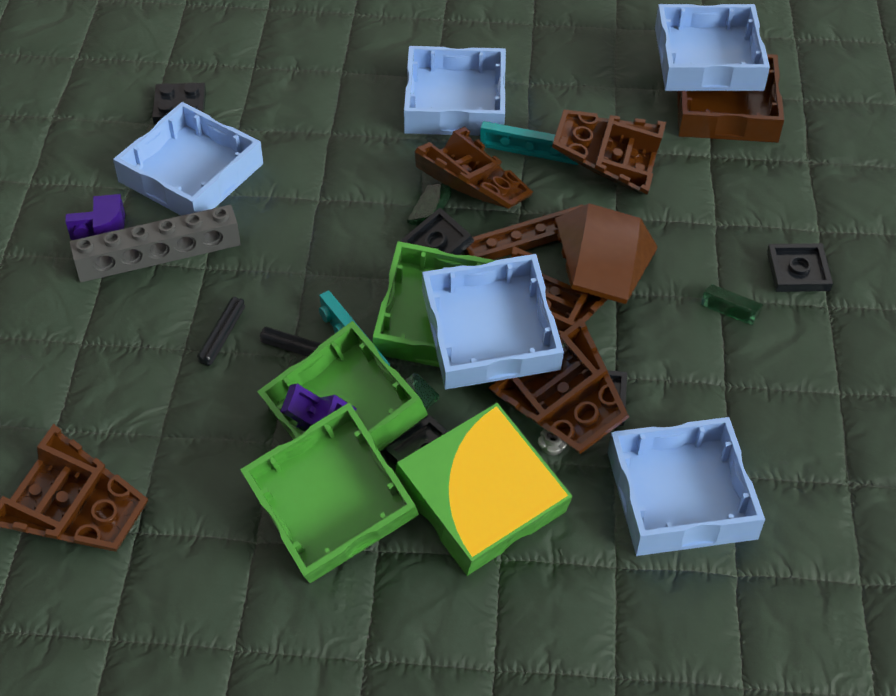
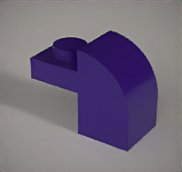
M121 194L93 196V212L66 214L65 222L70 239L76 240L124 229L125 211Z
M292 384L288 389L280 412L298 422L297 428L306 431L311 425L346 405L347 402L336 395L318 397L301 385Z

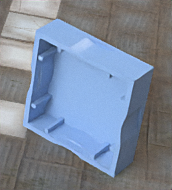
M658 4L655 32L665 91H764L770 66L765 45L759 33L760 24L755 4H720L713 6Z
M409 46L408 84L406 86L404 105V134L452 135L453 131L465 126L470 131L469 135L480 136L483 121L504 125L506 48L454 49L434 46Z
M181 102L159 120L152 130L135 140L117 155L113 162L118 182L182 216L215 208L263 165L261 141L233 127L223 125L209 115Z
M536 254L495 260L477 266L463 265L422 272V292L445 390L561 370L564 351L554 316L546 301V287Z
M729 417L687 422L673 427H646L611 432L608 456L636 556L759 539L765 518L753 483L744 469L742 452Z

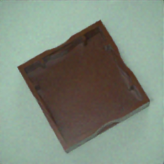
M767 54L770 69L764 91H677L678 136L779 143L784 124L782 96L778 87L780 79L778 55Z

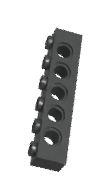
M232 205L70 241L80 283L241 245L238 224Z

